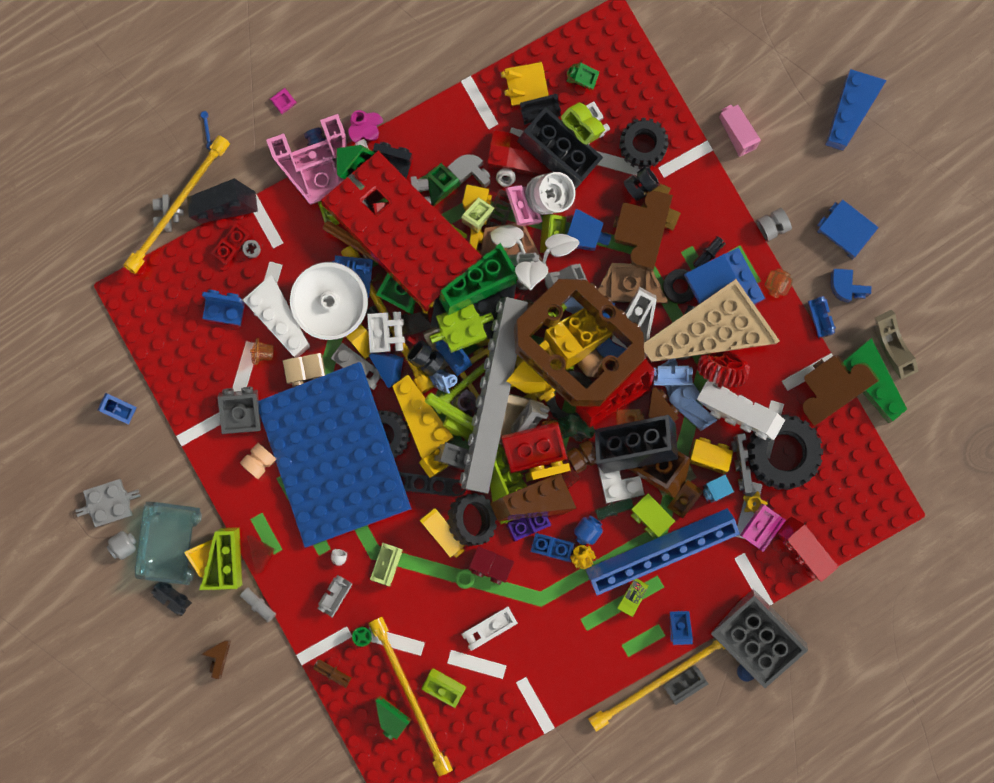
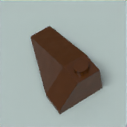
M678 451V460L630 468L629 470L675 498L685 484L690 458Z

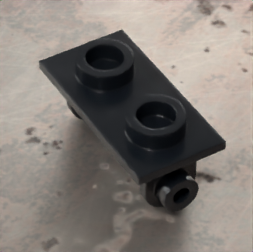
M163 580L158 582L151 592L153 597L163 605L169 600L170 603L167 608L176 615L183 616L186 609L192 604L187 596L179 593L170 583Z

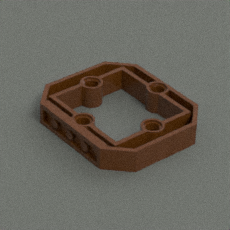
M558 279L517 319L514 325L515 353L572 406H601L645 359L644 337L640 326L630 321L625 312L617 309L612 304L610 298L603 296L593 283H589L584 279ZM571 297L595 317V322L598 326L607 328L627 347L618 358L612 355L604 357L598 367L599 377L587 389L565 370L566 362L562 356L557 354L550 356L531 338L543 325L554 327L559 323L563 315L562 306ZM548 312H553L556 317L549 316ZM602 313H607L610 318H605ZM550 364L557 365L559 369H552ZM605 365L612 366L613 370H608Z

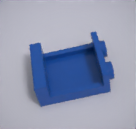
M842 199L839 204L835 202L829 209L831 212L829 217H823L817 226L820 228L817 233L824 234L848 253L846 256L853 260L879 227Z

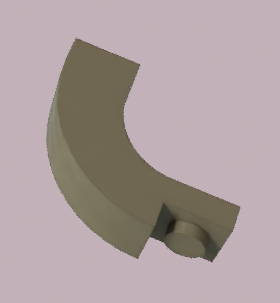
M891 309L875 317L876 326L874 328L880 345L900 379L902 380L918 372L916 358L902 339L893 310Z

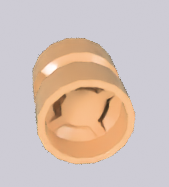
M257 443L251 449L252 454L246 455L240 464L259 479L265 473V467H270L276 458L262 445Z

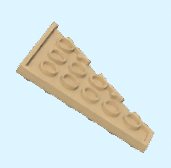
M735 279L644 343V352L649 360L654 362L778 343L779 339L737 279Z

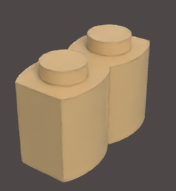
M321 353L283 360L287 384H292V387L326 375Z

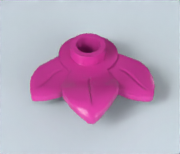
M354 111L350 117L351 126L348 131L351 140L354 143L360 141L361 138L369 141L377 140L379 136L377 125L383 122V118L375 112Z

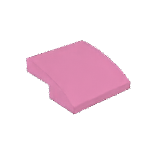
M521 185L506 188L517 225L529 226L542 222L540 214L533 212L528 206L525 197L526 187Z

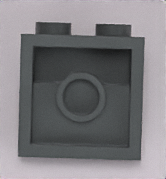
M243 387L241 391L226 388L222 390V393L218 394L222 434L261 430L258 390H253V387Z

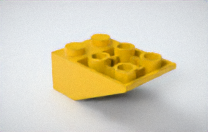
M583 308L560 321L556 326L548 328L545 331L544 341H547L554 354L560 355L565 359V370L582 361L613 334L607 328L598 326L595 322V317Z

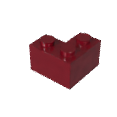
M478 546L469 568L473 569L472 574L483 577L485 574L491 577V582L501 585V582L506 583L514 561Z

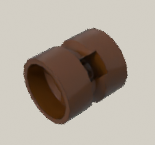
M589 439L580 443L578 449L573 447L566 451L567 459L577 474L584 471L587 465L592 466L596 464V450Z

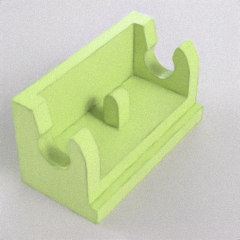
M382 543L370 580L391 586L403 550Z

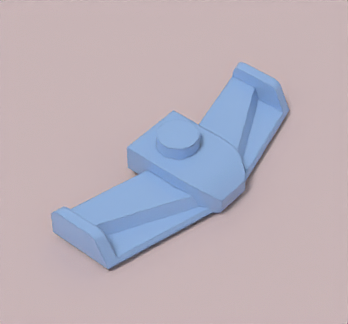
M674 358L669 359L661 366H671V372H675V366L678 365ZM694 384L684 386L665 385L670 403L700 431L717 421L715 417L710 415L696 401L700 393Z

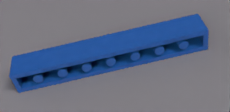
M727 508L585 570L596 595H600L740 535L735 518Z

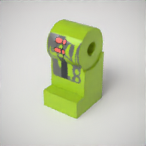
M639 579L633 580L617 609L633 617L649 585Z

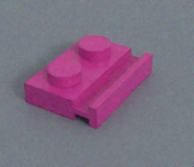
M761 504L740 536L764 552L786 520L766 505Z

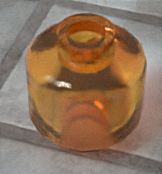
M779 268L772 270L765 282V287L769 290L768 294L779 298L780 295H787L793 283V279L790 277L791 274Z

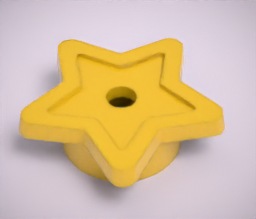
M759 491L753 496L743 497L746 502L744 512H753L755 514L761 504H768L760 498Z

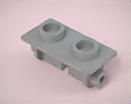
M337 575L336 578H333L327 589L331 591L330 595L327 593L323 595L317 609L333 618L351 588L352 583Z

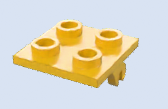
M542 62L507 68L505 72H501V77L507 79L509 91L505 90L504 93L505 96L510 97L512 106L520 105L521 102L549 96Z

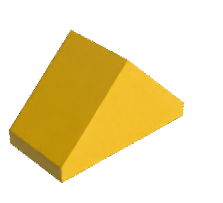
M360 324L346 337L366 360L371 354L369 333Z

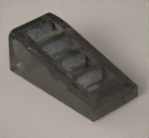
M499 189L492 205L494 210L484 226H500L491 222L492 218L502 222L501 225H506L512 211L511 204L500 200L501 197L509 200L506 191ZM500 204L508 209L507 211L497 207V205ZM496 211L505 216L504 218L495 215L494 212Z

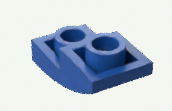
M535 533L531 552L571 562L570 556L573 555L575 543Z

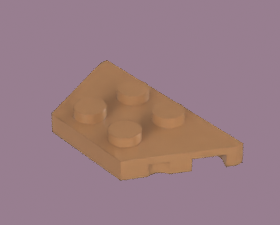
M612 263L598 289L603 296H607L612 302L630 303L638 288L641 287L656 295V303L667 304V298L660 287L658 279L654 275V271L639 269L632 264Z

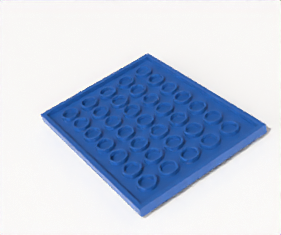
M361 362L258 401L259 413L273 455L276 458V463L305 548L411 510Z

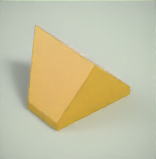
M524 360L506 381L524 393H545V380Z
M212 540L184 552L199 577L202 578L207 566Z

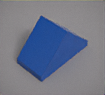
M386 352L371 353L369 355L388 388L393 387L394 384L400 381L404 357Z
M105 393L97 411L129 425L137 407Z

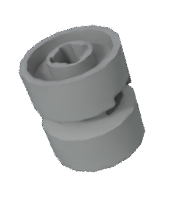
M782 208L771 212V216L765 215L756 220L758 228L767 242L776 238L778 233L784 234L792 230L790 220Z

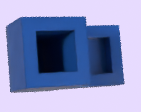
M833 269L831 271V290L840 301L849 303L852 300V296L855 299H866V296L871 294L872 286L852 285L853 270Z

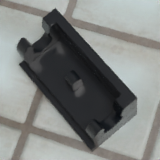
M557 94L521 102L520 111L524 126L531 124L545 107L555 116L561 117V108L558 104Z

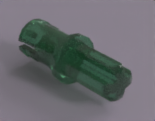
M631 498L614 504L612 501L607 506L595 509L598 520L601 521L632 509L634 504Z

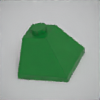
M380 696L376 700L380 726L384 730L382 733L391 740L393 737L397 740L411 719Z

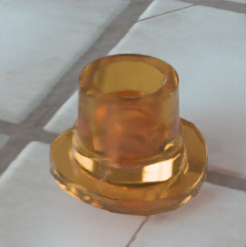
M256 338L252 349H250L252 363L258 365L261 360L271 361L273 345L259 342V338Z

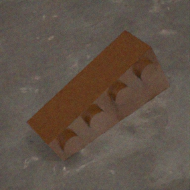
M561 473L490 503L498 521L534 518L537 516L545 517L556 514L564 515L576 509Z

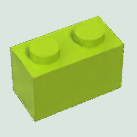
M646 494L631 509L633 513L631 515L637 523L642 522L646 526L644 530L652 538L654 536L659 538L675 522L649 494Z

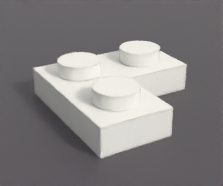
M598 467L606 503L644 495L641 477L637 476L621 480L619 471L603 473Z

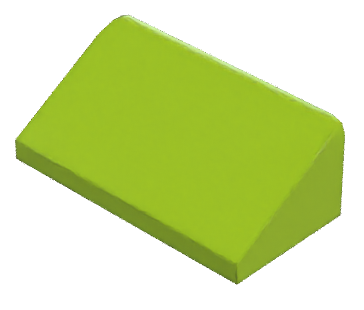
M553 214L543 216L540 253H545L548 249L545 242L550 236L565 234L566 217Z
M435 669L431 670L421 690L454 708L466 689L464 685Z

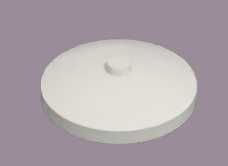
M335 262L318 263L306 269L296 279L290 295V307L297 324L311 336L325 340L339 339L352 333L364 319L368 306L367 291L361 278L349 267Z

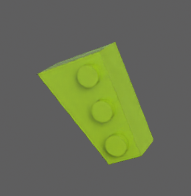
M220 528L215 531L199 590L238 589L243 585L239 528Z

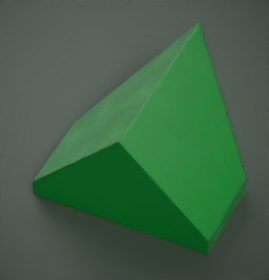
M442 163L427 174L429 196L433 207L460 186L459 179Z

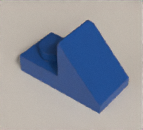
M689 611L670 612V637L673 645L693 644Z

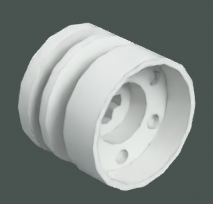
M552 172L532 178L527 184L525 197L528 206L533 212L540 215L559 213L569 209L573 204L575 187L567 175L561 172Z

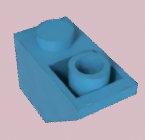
M726 475L703 485V495L711 503L734 492Z

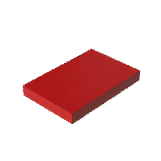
M558 422L501 436L511 473L567 460Z

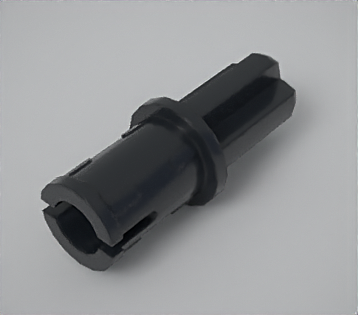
M716 236L707 247L703 248V252L694 260L693 266L697 268L714 259L717 252L725 246V242Z

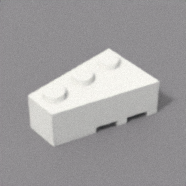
M639 287L625 314L630 321L640 326L645 343L650 338L656 295ZM614 335L612 336L613 342L627 349V347L620 340H618Z

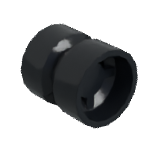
M644 166L637 171V176L632 175L624 181L626 189L636 201L645 197L647 191L651 192L660 186L657 177L648 166Z
M421 340L411 348L407 360L414 366L419 367L428 376H432L442 366L444 356L438 351L432 350L431 346Z

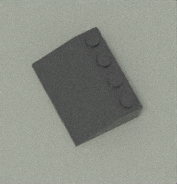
M754 589L742 598L711 632L725 649L764 688L770 685L808 651L807 643Z

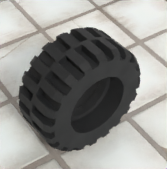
M782 415L781 417L785 419V422L777 436L782 434L790 435L800 443L802 448L800 463L794 469L788 471L778 470L773 467L766 453L771 439L766 438L764 440L756 436V432H753L749 438L747 462L750 464L751 472H754L756 478L762 481L764 485L778 490H789L807 483L816 475L817 469L822 463L821 455H823V449H821L820 445L822 443L821 438L817 437V431L809 426L810 423L806 420H800V417Z

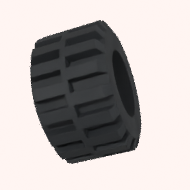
M641 118L639 121L635 119L633 123H629L624 128L620 138L619 149H621L620 153L621 156H624L625 162L631 163L630 166H638V169H642L644 166L650 168L651 166H656L659 161H662L668 148V135L665 134V128H661V124L658 121L654 123V119L651 118L649 121L646 118ZM641 134L648 135L653 139L655 147L648 153L639 152L633 146V139Z
M378 411L382 424H389L393 428L394 439L390 444L393 457L396 458L404 453L403 450L408 447L407 442H410V437H408L410 429L407 428L408 423L397 413Z

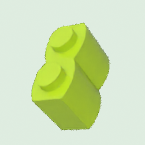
M580 102L569 107L561 116L563 123L574 131L578 140L583 144L587 145L593 142L605 131L603 124L593 117L590 110Z

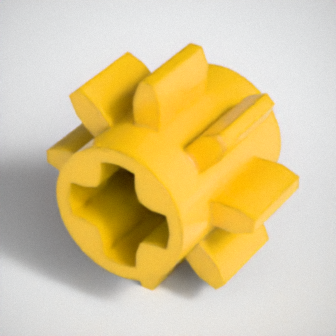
M585 545L577 546L573 550L574 555L570 556L575 567H580L581 569L591 567L593 565L592 559L596 558L591 547H586Z

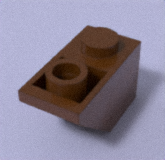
M656 387L652 389L647 418L669 415L673 421H676L679 418L677 416L679 412L673 404L669 405L665 400L667 396L662 389L658 390Z

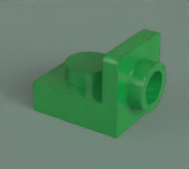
M583 63L573 64L568 69L567 82H575L592 90L595 87L599 71Z

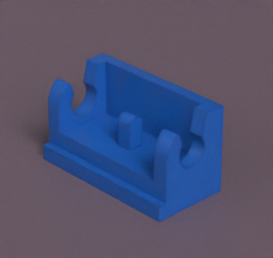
M443 339L435 342L436 349L444 356L445 361L457 376L472 366L470 359L462 349L451 353Z

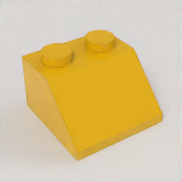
M702 437L699 440L695 439L689 455L690 463L721 474L727 473L733 451L729 450V446L720 443L716 446L710 444L711 440Z

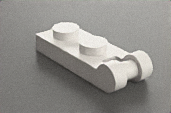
M506 607L461 635L464 639L466 638L469 643L468 647L472 651L518 623L509 607ZM476 632H478L481 637V639L477 641L473 636V634Z

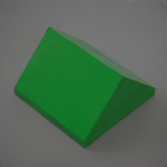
M363 145L337 148V175L343 179L348 177L354 182L352 173L373 156L375 152Z

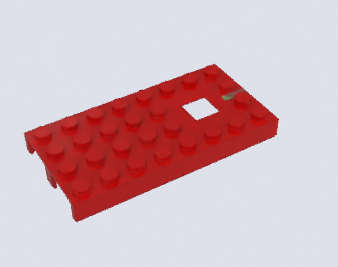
M379 151L321 199L322 205L425 312L429 310V305L440 296L443 288L465 273L473 264L475 265L483 257ZM375 190H378L389 202L377 214H374L362 202Z

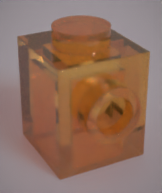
M640 409L616 411L617 425L644 420V414H640Z

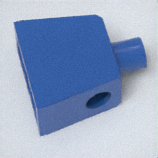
M578 209L575 210L567 235L578 239L580 242L576 249L595 251L597 243L608 246L612 236L601 232L603 222Z

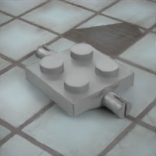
M121 479L84 490L86 506L75 509L76 513L83 511L78 513L77 517L89 513L94 526L98 527L132 516L130 500L141 497L140 494L133 495L140 491L137 489L127 492Z

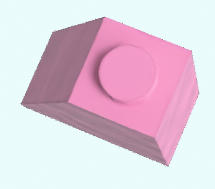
M729 105L723 108L719 118L739 157L755 150L761 140L739 105L734 107Z

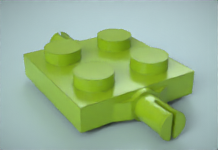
M472 304L450 315L443 313L436 316L440 332L429 337L432 344L443 339L452 353L486 340L487 335L483 324L494 320L491 312L480 316Z

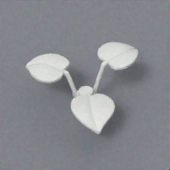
M505 225L496 228L490 233L491 240L496 246L501 243L503 248H510L517 243L521 252L526 253L522 242L519 240L524 236L520 228ZM566 234L550 236L545 242L548 249L545 251L542 262L538 259V262H521L516 266L515 273L518 279L528 289L532 290L548 274V267L546 266L548 254L551 252L555 257L567 255L576 249L580 242L578 239Z

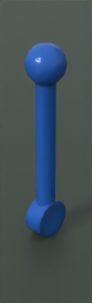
M206 111L201 112V117L204 120L206 148L211 150L209 147L212 143L207 121L209 115Z

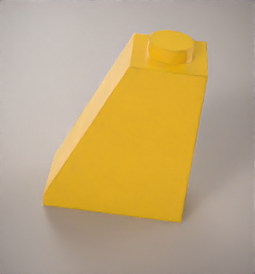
M436 508L420 520L450 558L452 556L457 558L465 551L463 547L466 545H461L460 541H456L453 538V533L451 534L449 531L450 526Z

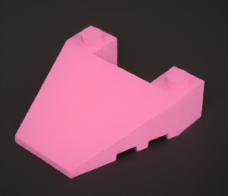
M338 114L320 120L327 140L291 152L284 133L266 140L275 163L310 205L321 201L322 198L345 180L337 175V148L346 147V134Z

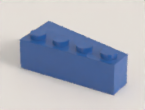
M852 69L849 70L830 127L826 146L842 151L846 148L887 80Z

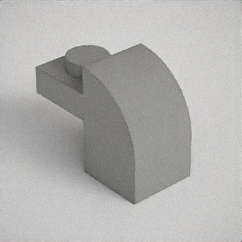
M475 155L460 156L448 166V170L459 179L460 185L471 175L484 188L490 184L489 177L491 176L484 168L480 169L483 165V160Z
M580 264L570 265L561 271L548 273L544 278L547 289L558 279L587 280Z

